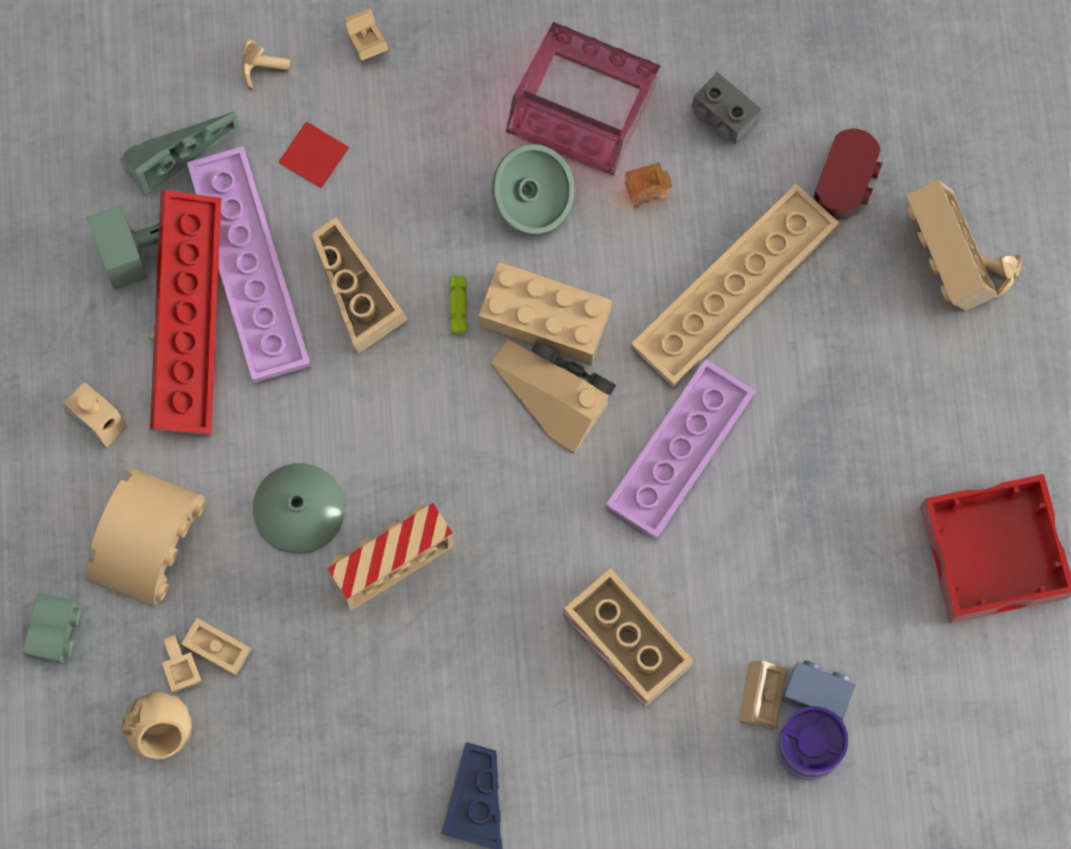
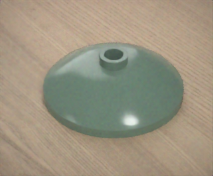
M530 144L517 147L502 158L494 172L492 196L499 215L509 226L523 233L540 234L553 230L568 216L575 195L574 179L568 164L557 152L543 145ZM523 185L527 188L526 195L522 193Z
M304 463L285 465L271 472L259 485L253 501L255 524L263 538L279 550L296 554L315 551L330 542L339 531L345 512L342 491L334 478L323 469ZM301 499L303 501L302 506L299 508L293 507V500Z

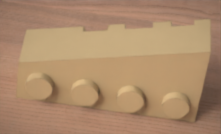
M337 217L312 233L331 283L330 285L349 331L354 348L360 354L403 324L408 318Z

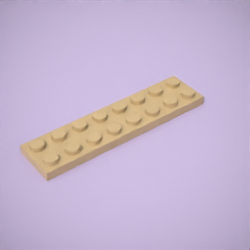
M796 183L631 343L630 347L672 387L676 386L838 227L839 222Z

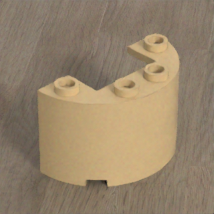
M132 468L126 475L130 477L127 482L124 480L119 482L99 521L90 547L95 556L94 560L91 558L87 560L86 578L88 581L155 607L157 601H162L167 593L169 584L166 583L167 578L164 571L167 565L172 566L178 552L175 546L179 537L184 538L195 516H201L206 500L203 499L204 496L200 493Z

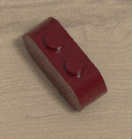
M852 128L843 130L835 136L813 199L836 220H844L855 216L861 204L867 205L873 189L868 187L871 178L877 179L882 166V162L877 161L881 151L880 146L870 133Z

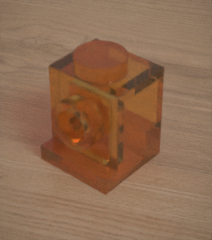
M660 162L625 173L624 183L633 209L638 208L641 204L666 198L669 188L672 187L669 173L667 170L662 171ZM646 184H650L653 186V188L646 190L643 187Z

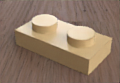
M196 618L181 643L182 647L234 676L237 675L251 651L249 646L199 618Z

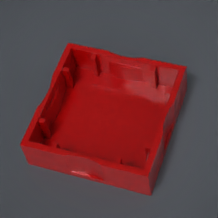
M1044 474L1002 482L987 489L963 490L925 498L921 504L920 509L950 624L1065 600L1071 597V572L1065 550L1056 532L1055 513Z

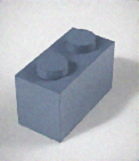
M806 660L803 663L797 662L792 671L782 702L800 709L812 706L823 707L834 712L843 720L856 684L849 682L850 677L842 673L833 672L831 675L821 671V666Z

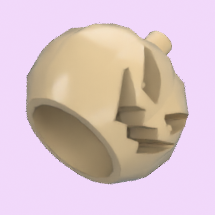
M151 692L138 697L131 704L122 719L124 725L122 726V732L129 747L138 756L152 760L164 759L178 753L184 748L191 735L192 718L188 708L180 698L164 692Z

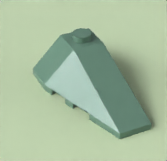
M231 112L144 141L139 146L134 145L126 150L123 155L124 157L121 158L123 168L144 195H147L187 165L186 162L195 160L239 128L237 115Z

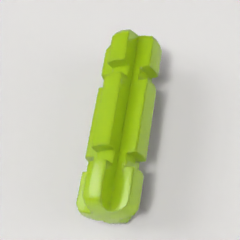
M452 276L450 278V291H452L450 292V317L452 318L450 319V329L453 334H463L467 331L465 319L466 278L464 276Z

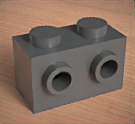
M718 72L693 97L692 108H694L693 111L697 117L703 121L708 120L716 127V132L723 139H730L735 144L755 125L760 117L761 108Z

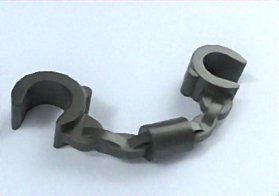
M537 340L531 349L532 352L552 363L563 364L570 373L578 377L587 378L588 383L610 396L616 387V384L596 373L589 375L583 366L574 361H564L557 351Z

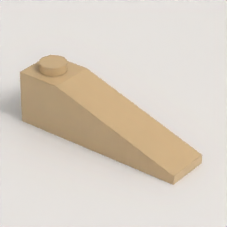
M510 340L505 342L491 362L492 367L512 392L522 401L531 416L533 415L542 426L547 436L573 454L608 405L609 396L601 390Z

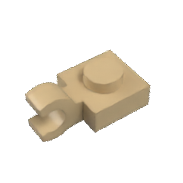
M175 635L163 639L170 660L162 662V666L172 693L202 683L192 653L182 654Z

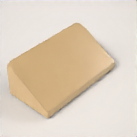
M752 661L749 663L739 716L740 722L771 729L777 728L787 668L765 661Z

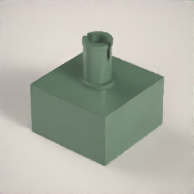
M121 205L88 216L87 219L113 289L148 278L139 253L142 248L158 243L159 223L134 232V230H130Z

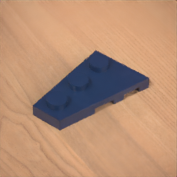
M468 742L464 743L441 835L491 849H502L496 750Z

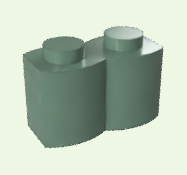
M41 593L37 594L23 654L27 657L63 664L65 657H70L74 640L70 639L72 627L78 626L81 609H77L75 600Z

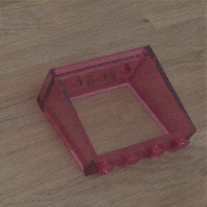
M552 22L513 95L506 132L531 143L549 147L558 154L614 176L656 85L661 65L599 41L594 37L584 35L567 26ZM554 55L640 89L622 130L536 95Z

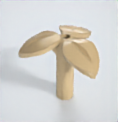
M251 39L246 42L242 52V75L247 86L253 89L250 80V71L253 67L289 70L290 59L261 55L264 49L255 44V41Z
M981 255L986 269L1002 276L1003 284L997 291L998 297L1004 295L1013 286L1014 278L1018 277L1022 266L1021 255H1015V257L1001 256L1000 262Z

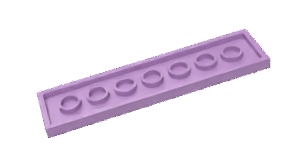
M244 146L186 162L196 194L221 198L218 269L252 382L256 383L310 367L309 357Z

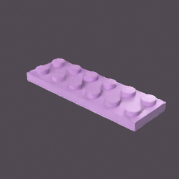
M705 359L618 485L605 507L657 540L756 391Z

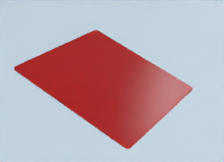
M306 122L279 160V163L322 188L349 147Z

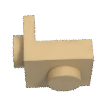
M371 9L344 19L350 42L361 61L388 50L386 41L375 23Z

